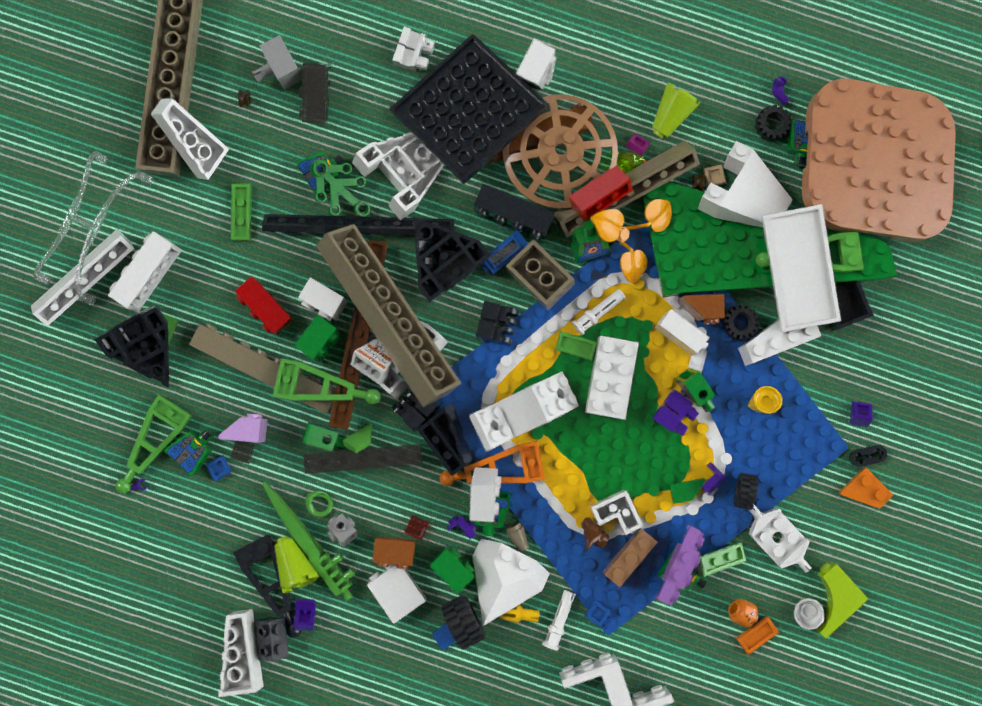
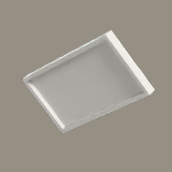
M822 204L761 216L781 332L841 321Z

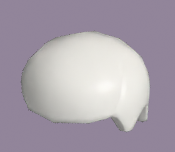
M811 598L801 599L795 605L794 617L802 628L808 630L817 629L824 621V609L817 600Z

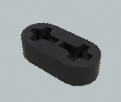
M881 445L855 449L849 454L850 463L857 467L880 463L887 458V450ZM876 449L881 451V455L878 457L870 456V454L876 452ZM857 453L866 456V458L860 459V463L855 461Z

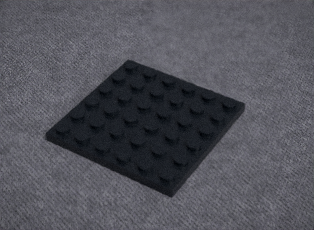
M472 34L389 110L464 185L545 112L549 105L482 41Z

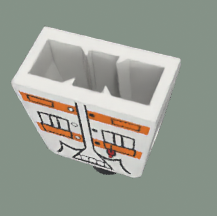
M378 339L355 350L351 361L353 367L379 385L382 384L395 366Z

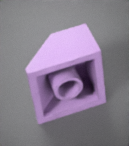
M247 414V417H240L219 435V439L265 442L268 419H262L260 414Z

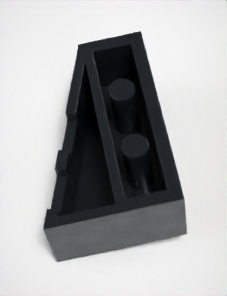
M453 403L417 429L451 476L473 461Z

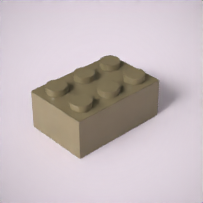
M534 239L506 265L508 273L547 311L575 285L574 278Z

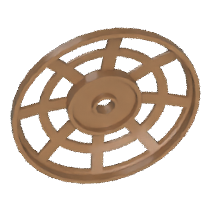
M549 95L542 98L549 102L550 111L540 115L525 129L519 153L509 155V144L503 149V162L510 181L525 198L546 208L570 209L572 208L569 196L572 195L571 189L582 185L590 177L595 180L601 176L596 171L601 158V148L612 147L613 153L609 169L617 165V139L609 120L593 104L571 95ZM556 100L575 101L585 105L587 109L582 115L568 110H558ZM593 112L604 122L611 139L600 140L596 129L588 121ZM559 116H569L577 119V122L572 128L561 126ZM552 117L553 128L543 132L536 127L541 121ZM583 125L591 132L593 141L583 142L578 134ZM530 133L540 139L538 149L526 151L527 140ZM558 145H563L566 148V153L560 155L556 153L555 148ZM595 148V158L592 166L582 160L584 150ZM539 157L543 168L538 175L531 168L528 159ZM522 160L525 170L534 180L528 189L522 186L516 178L511 162ZM577 166L586 172L580 179L570 182L569 172ZM550 171L560 173L562 184L552 183L544 179ZM540 185L549 189L563 190L565 202L548 201L537 197L534 193Z

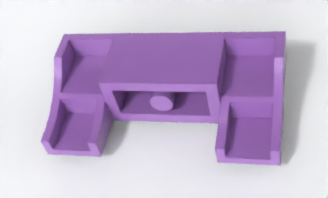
M691 526L687 527L688 531L682 544L677 543L661 578L665 582L659 595L655 597L671 606L679 598V588L684 590L685 586H689L692 580L691 572L693 568H697L700 562V553L697 552V548L700 549L703 545L704 538L702 537L704 533Z

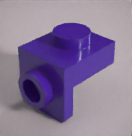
M455 515L448 521V530L459 524L469 539L476 535L474 531L477 529L471 520L467 521L463 515L460 517Z
M296 599L294 630H314L316 617L315 600Z

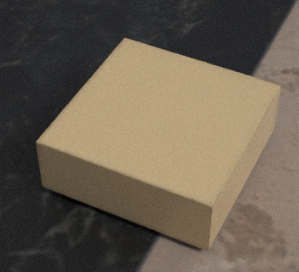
M722 165L703 168L706 188H708L710 183L717 186L726 183Z

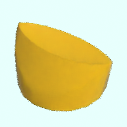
M771 386L760 387L751 397L748 407L759 413H775L781 409L782 396L777 389Z

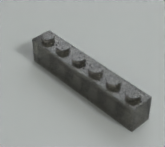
M421 444L367 448L357 454L351 450L303 454L305 474L423 463Z

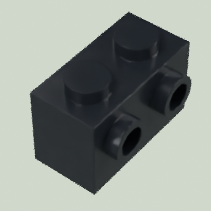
M269 617L255 621L258 660L273 662L288 658L285 618Z

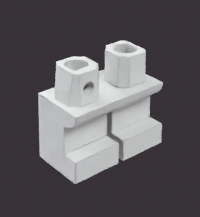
M404 26L393 57L394 66L416 72V69L427 70L429 59L421 57L422 51L432 54L435 43L426 39L425 34L413 32L410 28Z

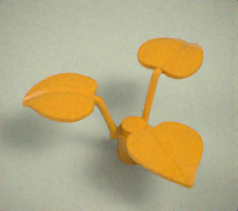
M652 200L645 208V218L648 222L625 227L622 226L624 216L615 209L603 210L591 217L602 240L606 242L619 241V245H623L629 250V252L623 253L620 259L622 273L628 282L635 283L647 268V257L641 250L633 251V248L625 243L630 235L629 230L651 225L654 232L663 231L670 223L672 209L668 200Z

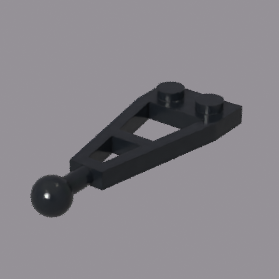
M267 534L236 550L233 554L243 573L277 617L282 615L285 618L287 635L291 638H297L302 630H294V620L289 612L293 609L289 593H282L285 606L281 609L269 594V592L279 587L281 590L275 545L270 535ZM271 555L278 582L264 588L248 566Z

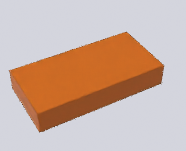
M766 615L737 636L736 639L749 655L778 634L779 631Z

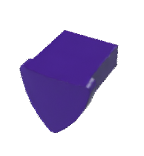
M711 462L706 466L714 475L702 486L703 491L708 496L726 479V476Z

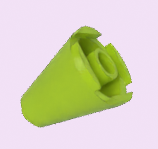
M667 83L652 125L654 129L653 134L662 139L664 136L669 137L700 104V101H696L697 98L681 88L676 90L671 83Z
M285 536L277 540V544L274 547L282 593L292 592V587L303 588L316 581V578H319L318 573L293 538Z

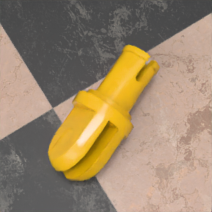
M519 604L499 616V618L514 621L517 624L521 620L538 623L540 610L524 609Z

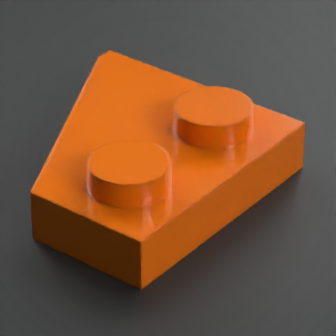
M866 467L838 492L842 496L879 509L893 496Z

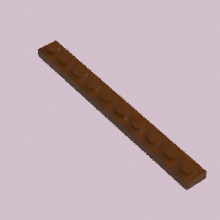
M369 239L368 245L384 267L388 243ZM356 305L353 311L339 378L356 385L355 389H358L361 372L351 365L354 351L367 344L370 327ZM337 384L335 395H347L348 388ZM353 397V401H334L329 427L349 430L356 397Z

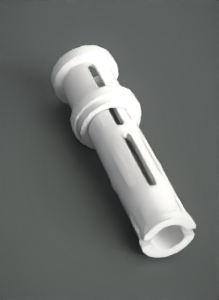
M617 289L591 311L586 310L585 314L577 321H572L574 328L581 335L585 334V330L592 325H596L600 317L626 298L623 292Z
M567 590L563 591L553 623L548 626L549 631L546 640L542 642L543 646L556 651L559 650L558 644L561 636L565 633L563 628L576 595L575 593Z

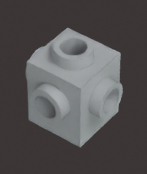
M341 514L329 520L327 525L329 532L327 535L333 542L337 541L342 548L358 536L357 530L354 528L355 523L349 516L346 518Z

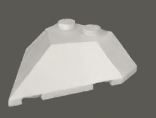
M480 539L472 556L476 574L479 607L481 608L482 626L540 593L550 574L536 560L502 543Z

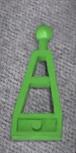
M858 231L827 236L828 243L838 242L841 265L832 264L833 272H856L864 269ZM762 252L757 255L756 263L759 267L766 268L770 265L768 253Z
M282 358L273 392V397L290 401H353V397L365 399L369 404L378 403L381 396L376 389H369L368 391L355 389L356 385L304 363ZM300 369L324 378L321 394H295ZM331 382L348 388L347 395L328 394Z
M162 395L156 397L146 414L126 466L130 469L125 477L119 479L115 484L117 492L125 494L130 491L131 481L135 474H142L183 431L192 414ZM154 415L175 428L158 447L145 440ZM141 447H144L152 453L139 466L135 462Z

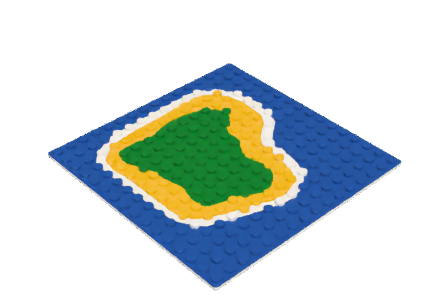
M645 219L640 224L647 223V220ZM648 227L632 229L629 231V238L625 241L626 244L633 248V251L641 250L647 257V268L635 283L632 284L627 281L620 267L621 255L629 252V250L623 245H619V241H616L610 246L611 254L594 258L572 275L575 285L548 311L539 302H536L514 320L517 321L516 326H507L514 330V335H503L512 339L510 346L485 341L452 366L451 369L461 384L450 394L440 399L443 404L436 411L439 413L450 404H454L474 462H478L518 444L538 441L546 479L529 483H501L500 491L511 493L510 509L588 610L596 599L612 611L601 627L607 635L613 633L654 601L656 595H659L665 580L661 579L657 574L677 543L682 544L688 531V526L704 533L702 537L704 538L703 545L700 549L697 548V552L703 555L722 548L754 522V515L749 510L734 507L733 504L735 484L740 473L757 475L758 491L754 505L759 511L765 512L776 506L848 449L845 441L777 354L745 366L738 348L759 334L758 330L750 338L734 340L723 331L725 329L722 327V319L714 325H704V322H698L678 304V299L683 296L724 294V310L726 312L738 305L727 290L662 297ZM617 289H620L626 298L600 317L596 325L590 326L584 331L585 334L581 335L574 328L572 321H577L585 314L586 310L591 311ZM672 309L709 337L707 340L708 346L702 353L688 354L654 328L667 311ZM737 315L733 321L735 328L739 330L745 329L747 319L742 315ZM560 331L595 342L598 341L599 336L639 343L625 419L585 413L595 352L592 361L555 350ZM688 368H692L701 372L715 394L711 399L715 407L706 413L701 406L698 407L693 404L692 407L699 414L694 421L684 416L681 423L686 425L688 429L681 436L675 432H669L651 420L658 408L663 405L662 403L672 390L675 389L684 396L674 378ZM563 372L573 394L576 396L579 406L486 452L469 415L555 374ZM771 386L780 392L782 396L781 409L775 413L764 414L748 407L751 397L760 387ZM520 451L495 461L498 476H525ZM709 462L713 463L726 476V479L709 496L701 487L692 501L672 503L669 484L705 478L706 483L714 475L706 466ZM489 463L479 468H489ZM624 489L627 491L644 526L641 529L655 539L657 543L621 587H618L602 571L637 530L625 535L617 519L614 518L599 525L601 530L609 534V540L605 547L600 548L592 545L586 551L584 530L581 522L584 518L591 517L592 521L597 523L589 506Z

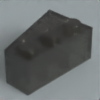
M308 62L303 63V67H300L299 75L300 79H303V87L300 86L299 97L302 98V106L299 107V117L302 118V122H328V87H330L328 71L331 69V64Z

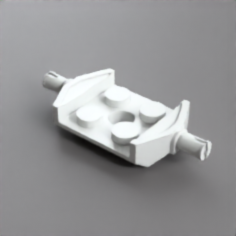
M754 505L753 509L749 510L755 519L750 528L749 535L780 568L798 564L804 572H808L811 566L804 560V555L810 541L805 539L779 508L761 512ZM776 532L782 534V539L779 542H774L773 535Z

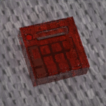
M412 515L404 533L422 541L430 522Z

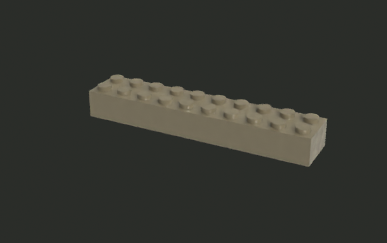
M158 0L135 169L141 173L180 177L182 157L151 113L161 99H173L187 112L189 110L203 0Z
M355 224L326 233L316 247L421 405L425 407L450 394L461 384L460 380Z

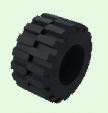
M462 594L442 605V614L455 642L462 650L485 639V633L478 616L465 595Z

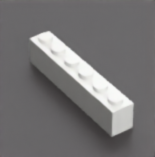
M116 229L31 305L33 315L46 326L50 325L134 249L131 241Z

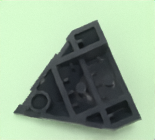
M414 217L418 288L426 299L432 302L474 272L491 255L478 239Z
M157 305L148 307L122 321L94 339L105 356L111 359L115 358L123 362V365L150 379L154 378L162 382V385L169 387L168 321Z

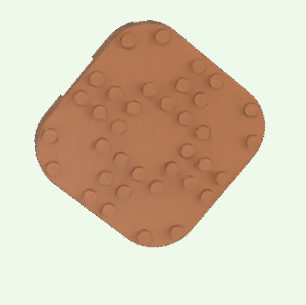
M853 79L831 81L814 94L808 104L806 113L805 133H808L806 168L803 169L802 198L805 207L822 204L825 226L827 229L834 231H858L888 236L891 240L904 242H921L940 233L947 226L952 215L955 160L954 119L943 102L925 92Z

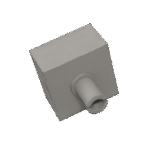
M280 35L260 45L267 59V64L252 71L257 82L274 75L285 90L304 80Z

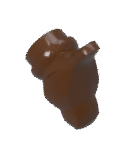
M591 517L584 518L581 526L584 530L585 550H589L592 545L604 548L609 540V534L601 530L600 526L594 523Z

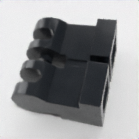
M484 301L480 316L481 320H479L476 332L477 341L510 346L512 339L503 335H514V330L507 326H516L517 321L507 317H518L519 311L512 307ZM498 323H502L505 326H498Z
M407 388L405 393L409 399L403 395L399 398L404 407L395 402L392 409L415 432L430 419V416L438 410L443 402L439 399L423 407L413 391Z

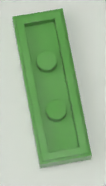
M232 184L231 241H251V184Z
M742 542L700 555V562L697 568L699 576L705 577L745 562L746 558Z

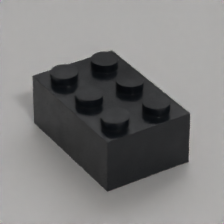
M860 282L835 283L841 321L828 323L831 331L839 330L874 316Z

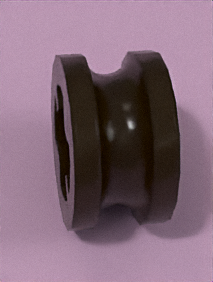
M242 90L238 91L240 108L244 105L247 107L251 106L249 90L242 92Z
M694 174L692 189L703 191L704 174L700 176Z

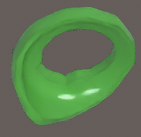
M319 490L311 492L306 496L305 505L308 512L312 515L323 517L332 511L333 501L327 493ZM315 497L327 499L329 506L325 511L319 512L314 509L311 502Z

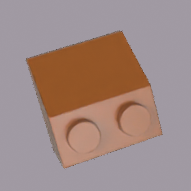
M724 294L688 295L678 299V304L698 322H704V325H714L719 323V320L725 318Z
M378 536L375 538L372 562H376L377 566L389 567V564H396V568L408 569V566H412L414 562L417 540Z

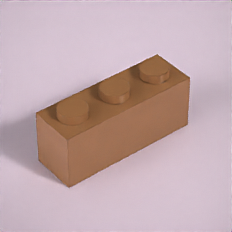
M637 529L602 572L618 587H621L655 546L657 541L643 529Z

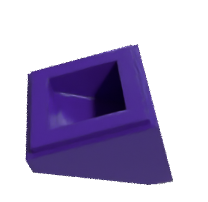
M853 401L850 424L868 427L873 421L872 404Z

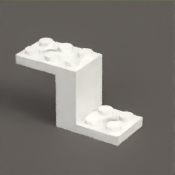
M560 372L469 415L487 452L514 437L567 413L579 405L576 396L568 384L567 378L563 372Z
M605 653L599 656L600 659L594 661L587 659L582 661L579 666H566L562 669L563 671L559 672L564 688L601 676L611 706H664L674 702L667 687H662V685L654 686L651 688V691L645 693L643 691L636 692L630 698L619 662L614 654Z

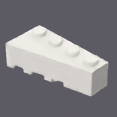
M534 39L516 74L523 80L543 89L545 84L549 85L553 77L557 58L554 56L555 49Z
M161 99L152 111V117L198 179L208 180L229 148L175 100Z
M778 319L739 347L738 350L745 366L822 335L818 326L781 332Z
M253 609L234 611L226 616L224 652L222 653L223 667L220 674L221 688L218 697L254 693L263 687L260 660H258Z

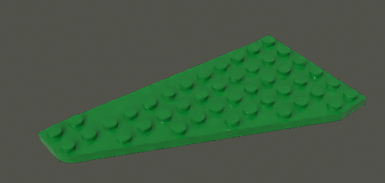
M666 183L642 196L644 211L647 204L655 199L668 200L672 209L670 223L663 231L654 232L651 225L648 226L663 298L697 292L773 287L770 265L766 268H761L756 263V257L759 253H768L763 227L718 219L698 209L705 192L682 185ZM826 228L827 236L846 233ZM861 234L858 235L864 269L856 272H833L835 283L877 281L897 276L890 247L879 239ZM838 242L828 243L831 263L841 265Z

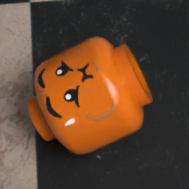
M737 599L730 604L728 613L732 622L743 627H750L758 620V609L755 604L745 599Z

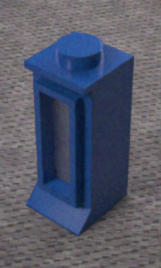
M518 230L489 252L491 256L481 265L487 274L495 275L528 245Z

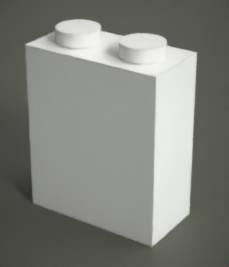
M672 309L667 311L654 327L690 355L702 353L708 346L707 340L709 337Z
M389 564V567H385L386 571L383 573L377 572L372 575L367 586L394 624L424 603L427 598L407 569L396 568V564Z

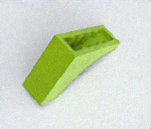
M833 562L824 564L820 568L821 572L817 574L826 589L827 609L823 623L815 630L825 639L868 600L845 572Z

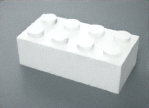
M154 231L145 237L144 245L133 254L132 262L129 266L124 267L121 272L122 276L118 282L116 281L110 287L111 292L108 294L109 297L127 309L136 312L140 311L182 251V249Z
M605 336L598 337L585 413L617 419L626 418L638 342Z

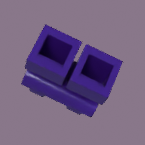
M674 389L662 403L663 405L658 408L651 420L669 432H675L683 436L688 427L681 423V420L685 416L689 420L694 421L699 413L692 407V402Z

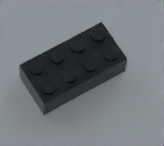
M482 184L474 204V212L477 213L478 217L486 220L491 218L495 220V224L505 227V224L511 226L513 231L518 230L520 234L523 232L528 233L530 238L540 241V239L545 240L555 212L485 184Z

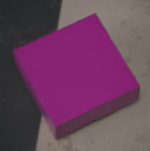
M634 133L625 147L642 156L650 142Z

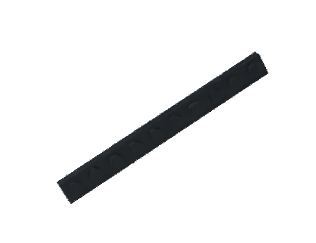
M264 214L262 231L328 233L355 224L361 234L409 236L415 235L414 218H403L400 221L398 217ZM418 218L454 231V219Z

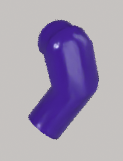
M779 76L773 81L772 94L784 106L790 98L784 93V85L787 83L786 78Z

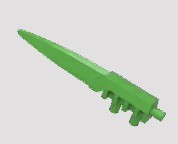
M264 481L263 487L271 503L296 544L335 596L342 594L346 601L353 597L347 588L353 584L349 579L355 575L354 570L349 569L343 574L341 567L337 566L344 559L343 556L338 553L331 558L329 552L323 553L324 549L320 543L317 542L283 499Z

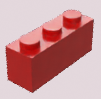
M616 165L570 195L569 199L572 209L586 222L593 215L603 211L632 192L631 180Z
M253 276L235 291L238 295L236 299L243 306L247 304L251 309L249 313L256 320L260 319L264 323L262 327L269 334L278 335L294 320Z

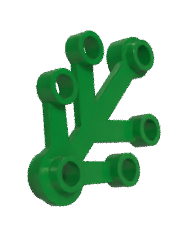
M315 160L310 165V173L316 178L317 192L314 195V199L319 203L326 201L327 195L324 192L325 180L330 184L331 205L328 211L332 216H337L341 212L338 193L354 207V212L357 216H367L370 213V205L365 201L359 202L344 187L356 186L357 188H362L366 185V179L363 176L335 179L330 173L341 172L344 175L350 174L352 171L351 164L328 165L324 160ZM344 165L349 167L348 172L343 171ZM317 166L322 167L321 173L316 171ZM359 178L363 181L361 186L357 184V179ZM319 193L323 194V200L318 199ZM360 205L364 207L362 213L358 211ZM334 206L338 209L336 214L332 212V207Z

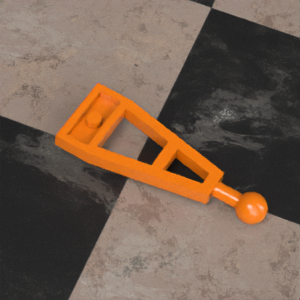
M538 441L518 444L464 467L465 471L458 472L453 476L448 471H444L440 475V482L444 486H450L454 481L466 479L467 483H471L473 478L471 470L475 469V467L478 468L489 463V468L496 469V460L520 451L525 476L501 477V483H529L545 480Z

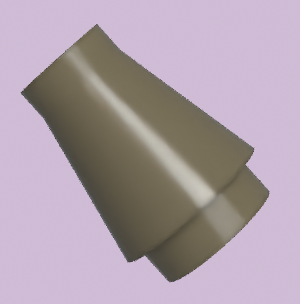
M519 521L506 527V534L518 551L522 552L528 549L529 545L524 526Z

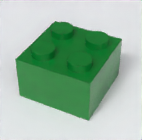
M317 315L294 346L312 360L318 362L321 359L323 361L329 353L328 348L331 344L335 345L341 336L339 334L341 331Z
M447 545L431 561L430 567L458 594L474 578V566L468 560L464 562L460 558L461 553L454 546L450 548Z

